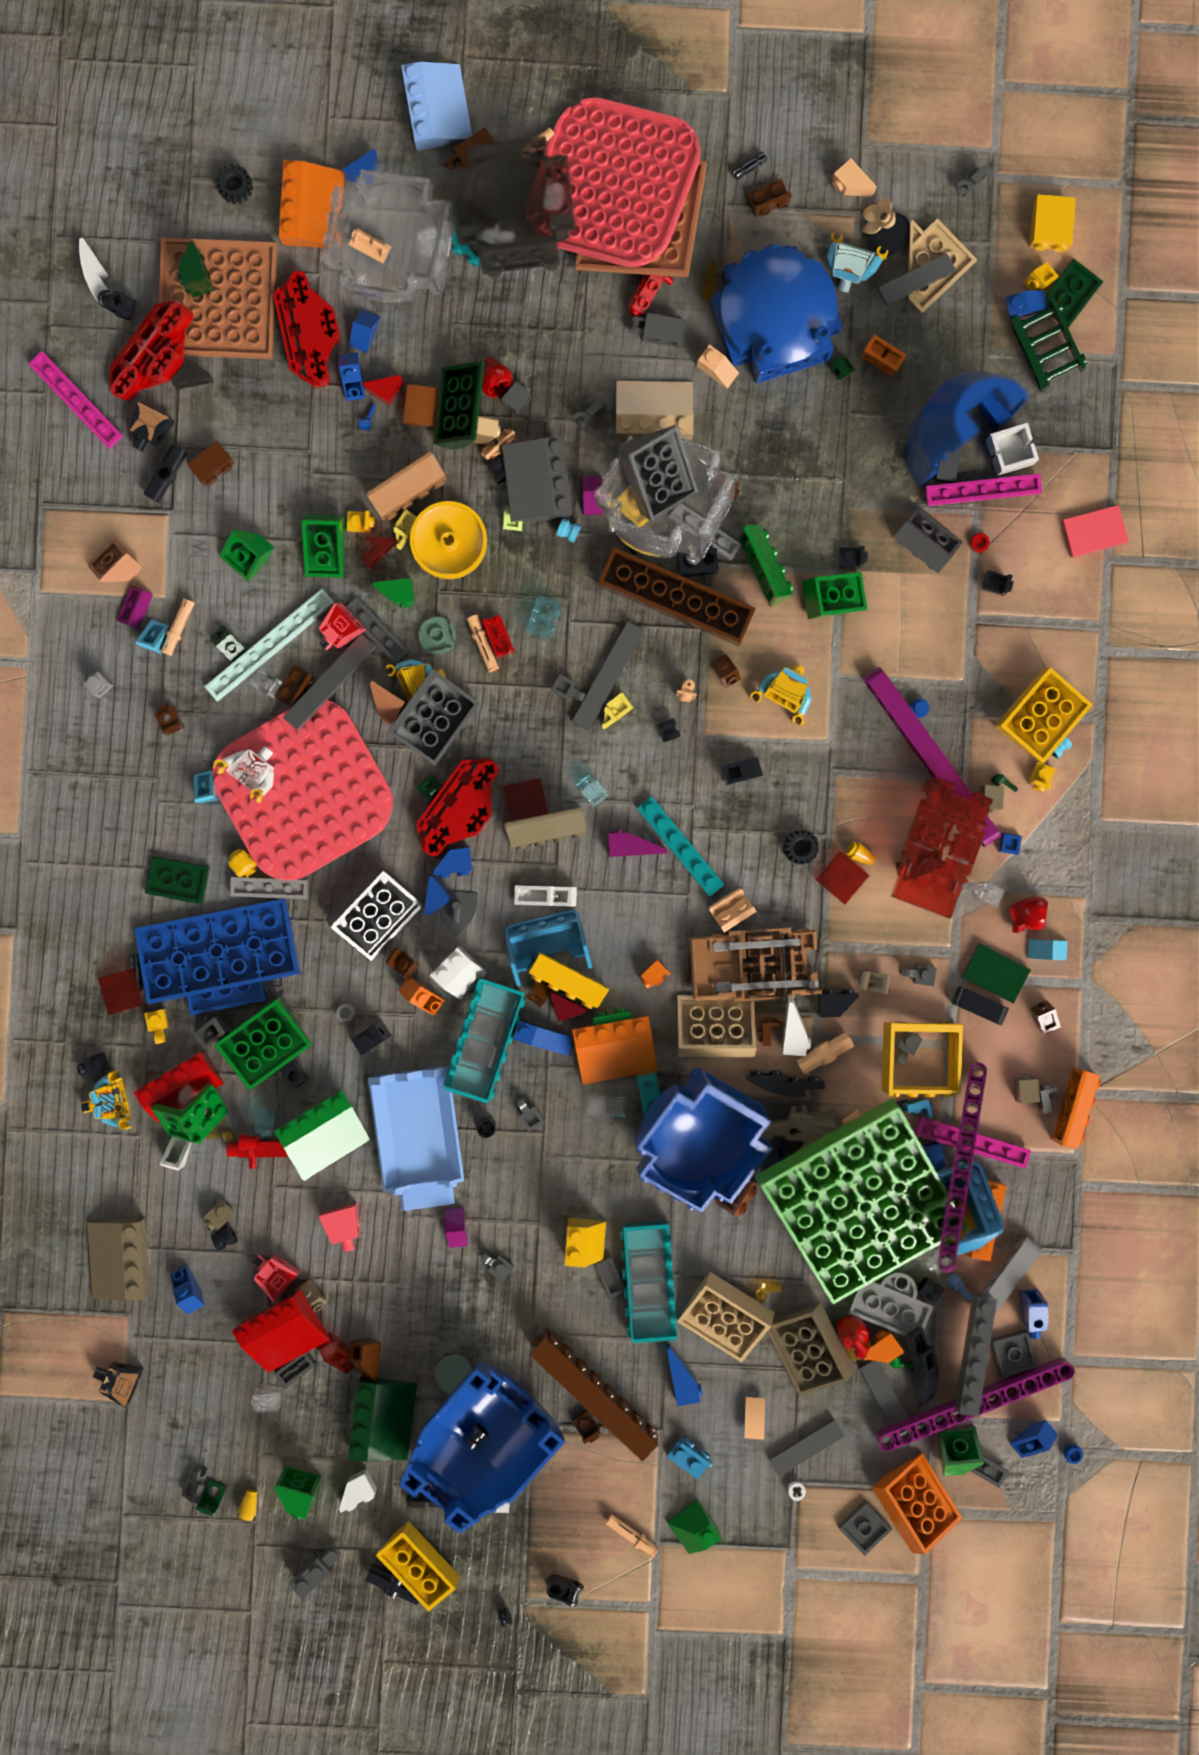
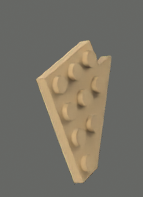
M938 218L925 231L913 220L909 224L908 272L948 253L956 269L954 273L908 295V302L920 315L977 261L970 251Z

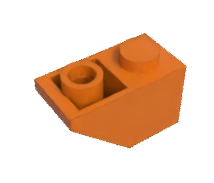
M412 977L409 980L406 979L398 990L410 1003L433 1016L445 1001Z
M889 1329L880 1330L875 1334V1338L867 1342L866 1346L869 1347L867 1357L863 1359L890 1363L903 1354L904 1351Z

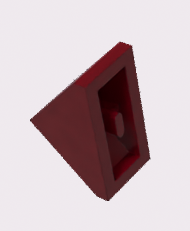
M553 991L550 995L559 1022L584 1014L587 1008Z

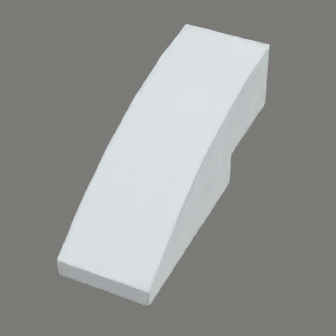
M82 237L79 239L81 267L87 285L97 300L101 290L109 291L103 282L108 277V274Z
M515 885L514 905L576 906L577 887Z

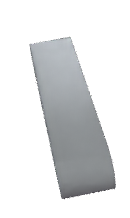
M1023 1236L1017 1242L980 1293L993 1296L997 1300L995 1314L1041 1252V1246L1027 1236Z

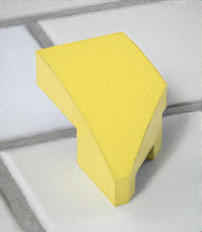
M405 509L394 527L397 539L396 545L399 550L410 539L411 528L417 518L408 509Z
M623 692L607 703L604 711L603 729L612 725L634 708Z

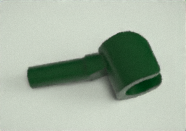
M996 774L991 779L996 786H1000L1003 783L1015 792L1018 790L1003 774Z

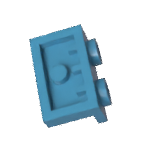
M681 1436L667 1454L670 1460L697 1480L707 1467L710 1468L712 1466L711 1456L705 1450H698L690 1439H683Z

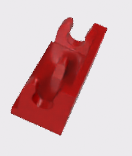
M495 615L491 619L486 618L482 620L497 659L515 652L501 616Z

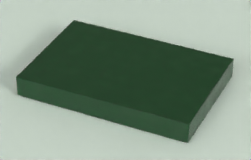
M1073 258L1045 295L1048 308H1050V299L1055 298L1056 302L1059 301L1063 308V318L1069 328L1104 281Z
M152 856L145 894L203 905L210 867Z
M979 943L962 978L1014 1004L1031 969Z

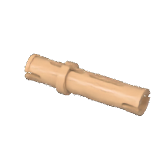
M183 598L170 631L166 633L167 637L160 650L161 652L172 656L177 642L182 638L180 635L195 603Z
M473 615L467 618V621L473 633L472 638L476 640L489 673L499 669V666L487 640V632L482 628L479 616Z
M610 1514L605 1525L633 1543L636 1549L640 1548L651 1558L657 1554L659 1547L647 1540L644 1534H639L613 1514Z

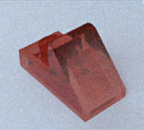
M365 537L375 548L373 551L369 550L363 557L364 560L362 562L369 570L397 544L392 537Z

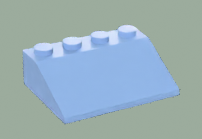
M416 62L401 65L417 151L459 144L471 137L472 131L460 64Z

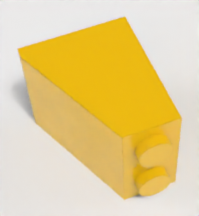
M568 1218L565 1266L586 1267L603 1260L606 1232L605 1220Z

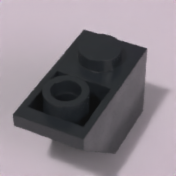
M758 757L721 767L726 786L763 776Z
M842 989V993H834V990H823L822 994H818V1016L820 1018L841 1017L859 998V993L853 992V989Z

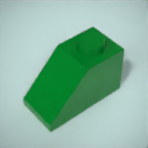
M412 578L373 582L374 588L396 606L404 609L411 608L412 604H416Z

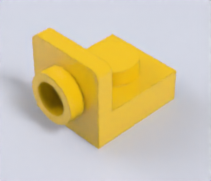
M1046 262L1035 269L1023 283L1029 291L1043 290L1059 276Z
M365 510V512L348 511L347 531L371 533V527L374 528L375 519L370 510Z
M1036 762L1028 784L1032 785L1033 789L1039 792L1051 790L1052 786L1050 783L1056 768Z

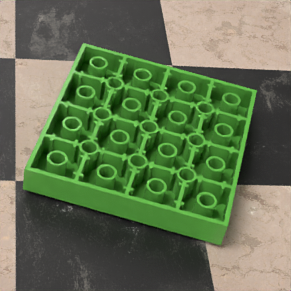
M893 1098L756 1175L760 1186L832 1304L941 1243L949 1194ZM950 1219L948 1224L956 1227L959 1225V1222L956 1219ZM964 1220L962 1225V1231L968 1229Z

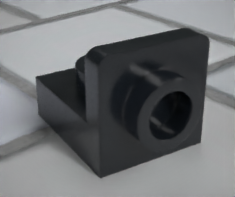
M860 546L859 548H839L838 568H862L864 563H867L868 552L865 551V546Z

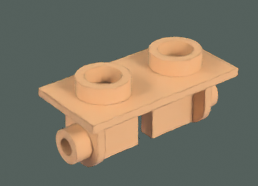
M359 228L354 229L348 244L382 264L392 248L390 245Z
M510 428L504 429L499 437L495 438L498 444L491 441L482 449L480 454L484 459H487L489 464L503 457L502 445L520 442L514 430Z
M691 679L685 680L681 686V691L677 690L675 696L684 702L694 700L697 695L693 693L694 682Z

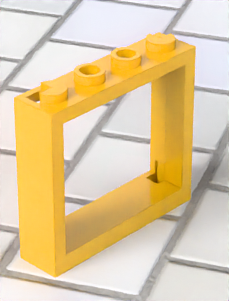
M884 1022L881 1091L888 1093V1096L900 1097V1094H906L907 1097H918V1094H924V1097H935L936 1094H942V1097H953V1094H961L963 1025L957 1023ZM895 1031L949 1032L947 1086L893 1085Z

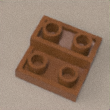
M407 384L402 423L417 427L435 428L439 388Z

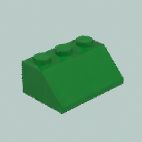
M285 1465L275 1484L274 1490L288 1514H291L296 1519L307 1518L322 1476Z

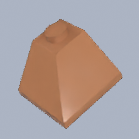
M116 539L88 565L102 583L129 581L137 576L142 568L138 561Z
M371 681L370 686L377 712L381 715L380 719L390 725L391 722H395L407 704Z

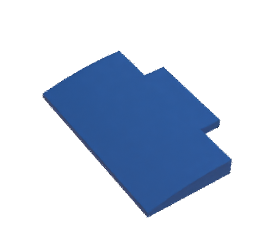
M286 899L134 928L147 1004L187 997L189 1012L192 1016L267 1001L264 982L301 975Z

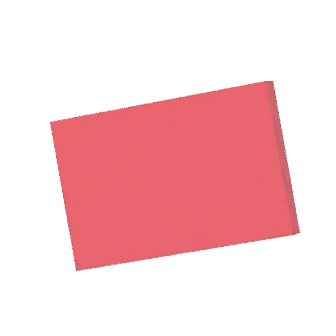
M1119 505L1062 521L1072 558L1129 542Z

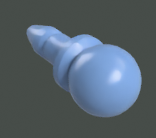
M955 1272L950 1273L946 1278L947 1284L954 1288L955 1292L959 1290L963 1297L971 1303L972 1294L964 1287L965 1282H962L961 1276Z

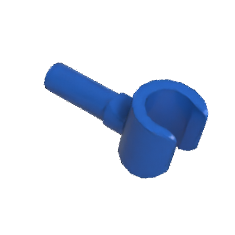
M372 404L366 418L359 419L360 429L369 430L371 428V419L376 405Z

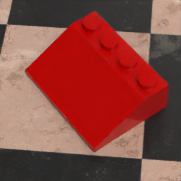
M301 1289L245 1319L231 1330L240 1347L268 1373L330 1340Z

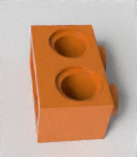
M874 334L862 353L861 358L893 378L907 354Z

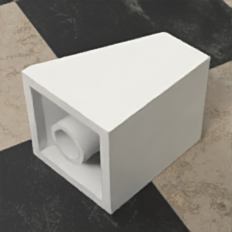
M459 946L430 976L444 990L462 1000L476 985L478 978L482 979L488 972L468 952Z

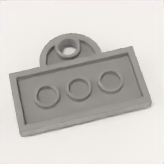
M894 1271L886 1274L880 1283L874 1281L856 1291L847 1312L906 1336L916 1327H923L925 1330L934 1306L917 1299V1286L908 1274ZM901 1277L905 1278V1286L898 1287L896 1281Z

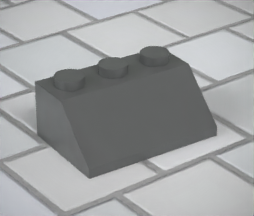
M919 506L894 536L900 545L905 546L916 558H920L931 570L937 573L948 563L963 543Z

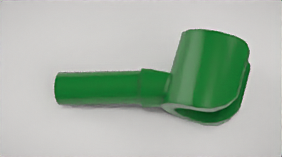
M900 1356L889 1363L894 1369L914 1367L912 1363L900 1362Z

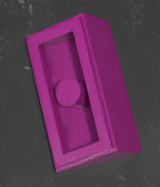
M130 586L117 621L139 629L153 595L140 588Z

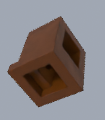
M162 705L157 708L158 712L154 713L164 735L168 736L185 728L176 708L172 705ZM169 715V721L165 722L164 717Z

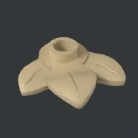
M882 198L878 205H870L863 211V216L868 222L862 231L865 234H875L881 228L888 229L894 225L896 217L890 200Z

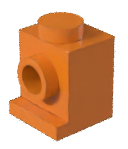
M656 959L640 975L643 978L641 982L649 989L654 984L658 986L665 979L663 977L664 974L669 976L671 973Z

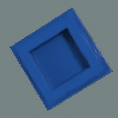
M1002 833L999 852L1019 855L1022 836Z

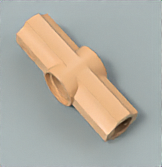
M844 1032L830 1041H824L816 1045L806 1056L796 1059V1062L803 1074H806L820 1065L824 1066L834 1061L838 1055L851 1049L854 1045L848 1034Z

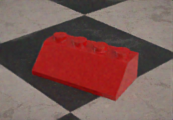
M202 1051L133 1093L142 1108L159 1123L151 1109L156 1103L180 1110L187 1106L207 1083L212 1084L216 1089L224 1084V1081L206 1051Z

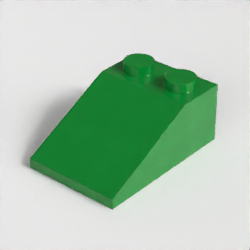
M306 514L301 520L305 577L343 578L345 554L344 515Z
M862 572L814 577L802 581L808 619L868 610Z

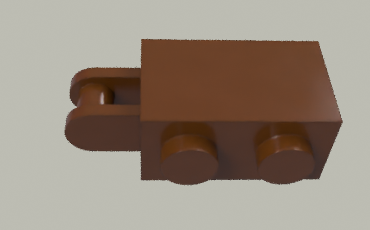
M484 127L454 147V156L445 161L444 166L450 170L451 177L456 176L463 170L467 175L471 172L476 173L486 162L490 163L497 158L499 154L498 146Z

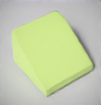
M505 506L503 529L522 531L523 522H511L509 506Z

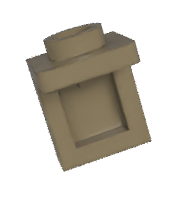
M864 970L863 974L859 977L860 989L887 994L891 975Z
M221 1200L202 1219L203 1225L209 1231L217 1232L235 1212Z
M311 1279L295 1290V1292L300 1289L302 1290L314 1312L321 1310L323 1305L328 1302L325 1297L321 1296L314 1281Z

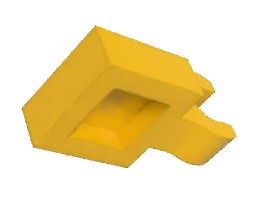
M165 1009L144 1013L148 1032L154 1031L155 1044L166 1042L164 1029L169 1028Z

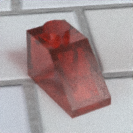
M329 1332L330 1340L318 1346L317 1349L324 1362L347 1374L355 1367L349 1360L350 1348L341 1338Z

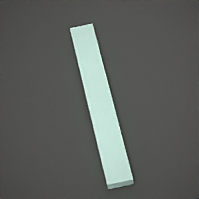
M321 588L204 687L216 701L221 700L335 603Z

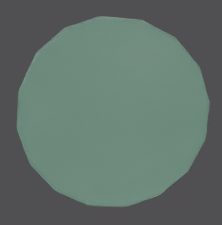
M440 616L431 617L422 623L418 631V640L422 648L428 653L443 655L454 647L456 630L447 619Z
M458 1354L443 1357L435 1370V1381L439 1388L447 1393H452L472 1370L469 1360Z

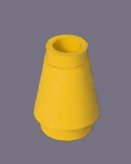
M853 841L846 851L850 859L868 864L869 866L876 859V856L860 842Z
M247 1489L237 1513H239V1519L252 1521L254 1516H256L257 1491Z

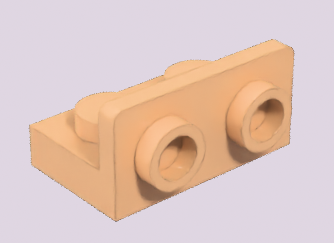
M741 888L736 889L708 908L723 932L756 912Z

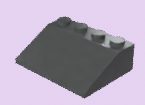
M677 425L633 438L617 448L639 513L650 521L655 520L699 493Z
M563 437L542 438L502 445L510 521L562 520L571 516L572 507Z
M432 669L390 727L388 733L436 766L480 703Z
M377 864L325 920L330 928L372 961L422 908L423 904L389 872Z

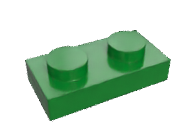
M626 1007L615 1009V1013L608 1014L607 1011L597 1012L596 1016H593L594 1025L632 1019L631 1010H626Z

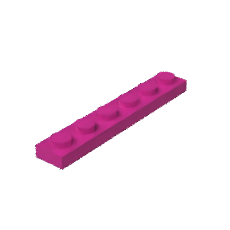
M43 351L28 363L109 449L123 437Z
M1040 474L925 487L927 507L1038 495L1042 493Z
M920 1116L915 1135L957 1147L960 1128ZM977 1133L974 1153L1026 1169L1031 1150ZM967 1143L960 1146L963 1150L971 1149V1146Z

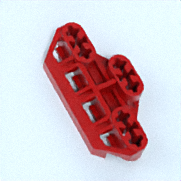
M295 271L289 275L283 287H278L273 294L291 373L314 388L326 387L331 381L327 361L333 347L341 341L338 319L334 309L311 289L306 274L302 271ZM300 280H302L301 285L303 288V294L306 298L304 304H302L303 298L301 295V290L298 286ZM288 289L289 297L294 298V301L284 303L286 299L285 292ZM290 313H293L295 324H300V327L290 329V326H292ZM327 313H329L328 317L331 329L333 331L332 337H329L330 332L328 329V323L325 319ZM295 339H299L301 350H305L306 353L296 355L295 352H298ZM315 355H319L318 361L320 363V369L323 373L322 379H319L320 375L318 371V366L316 361L314 360ZM301 365H305L307 377L300 374L302 370Z
M178 300L154 305L110 365L109 391L113 396L129 402L136 397L139 391L168 383L184 361L186 328L193 320L191 309Z
M489 758L464 760L459 763L416 823L421 847L424 852L430 856H439L448 844L469 837H475L482 831L492 816L491 784L499 774V767ZM471 764H478L471 773L473 777L466 773L471 769ZM493 765L495 773L488 774L487 778L491 779L489 783H487V781L484 780L482 783L484 788L482 790H475V782L477 781L479 783L483 779L482 777H478L480 773L482 772V774L485 776L487 773L486 767H491ZM460 781H462L463 783H465V784H463V786L460 788V790H459L458 793L455 795V797H453L452 795L449 794V793L453 794V792L455 791V789H456V788L458 787V785L460 784ZM445 803H447L449 806H447L440 818L435 817ZM486 807V812L488 813V815H483L480 818V820L484 821V823L480 825V823L478 822L475 825V828L477 829L476 832L471 831L469 833V827L467 826L469 824L473 825L476 821L472 819V817L475 814V817L478 818L481 814L479 812V809H485ZM428 824H430L435 829L432 828L424 838L423 831H426L429 827ZM448 827V832L450 833V835H445L442 838L443 841H446L445 844L443 845L441 842H439V844L437 845V848L439 850L437 852H431L432 848L430 847V845H435L438 841L434 839V837L437 835V837L440 838L443 834L441 832V829H447Z

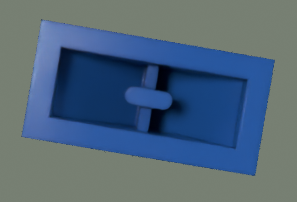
M372 149L342 169L347 181L374 185L378 164V156L375 149Z
M362 310L353 321L349 347L368 353L381 317Z
M429 876L424 914L433 915L450 902L453 897L438 877Z

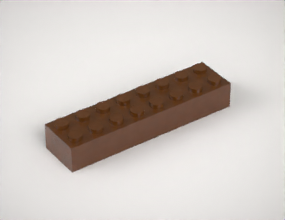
M615 547L612 549L598 582V587L736 646L741 644L756 609L753 606Z
M546 1328L531 1343L529 1355L643 1462L659 1445L656 1427L650 1422L647 1424L642 1419L643 1415L637 1409H631L628 1406L629 1402L623 1396L619 1397L614 1393L615 1389L609 1383L605 1384L597 1371L594 1369L591 1371L587 1367V1362L579 1356L577 1358L573 1354V1349L567 1343L563 1344L560 1342V1337L553 1330L549 1331Z

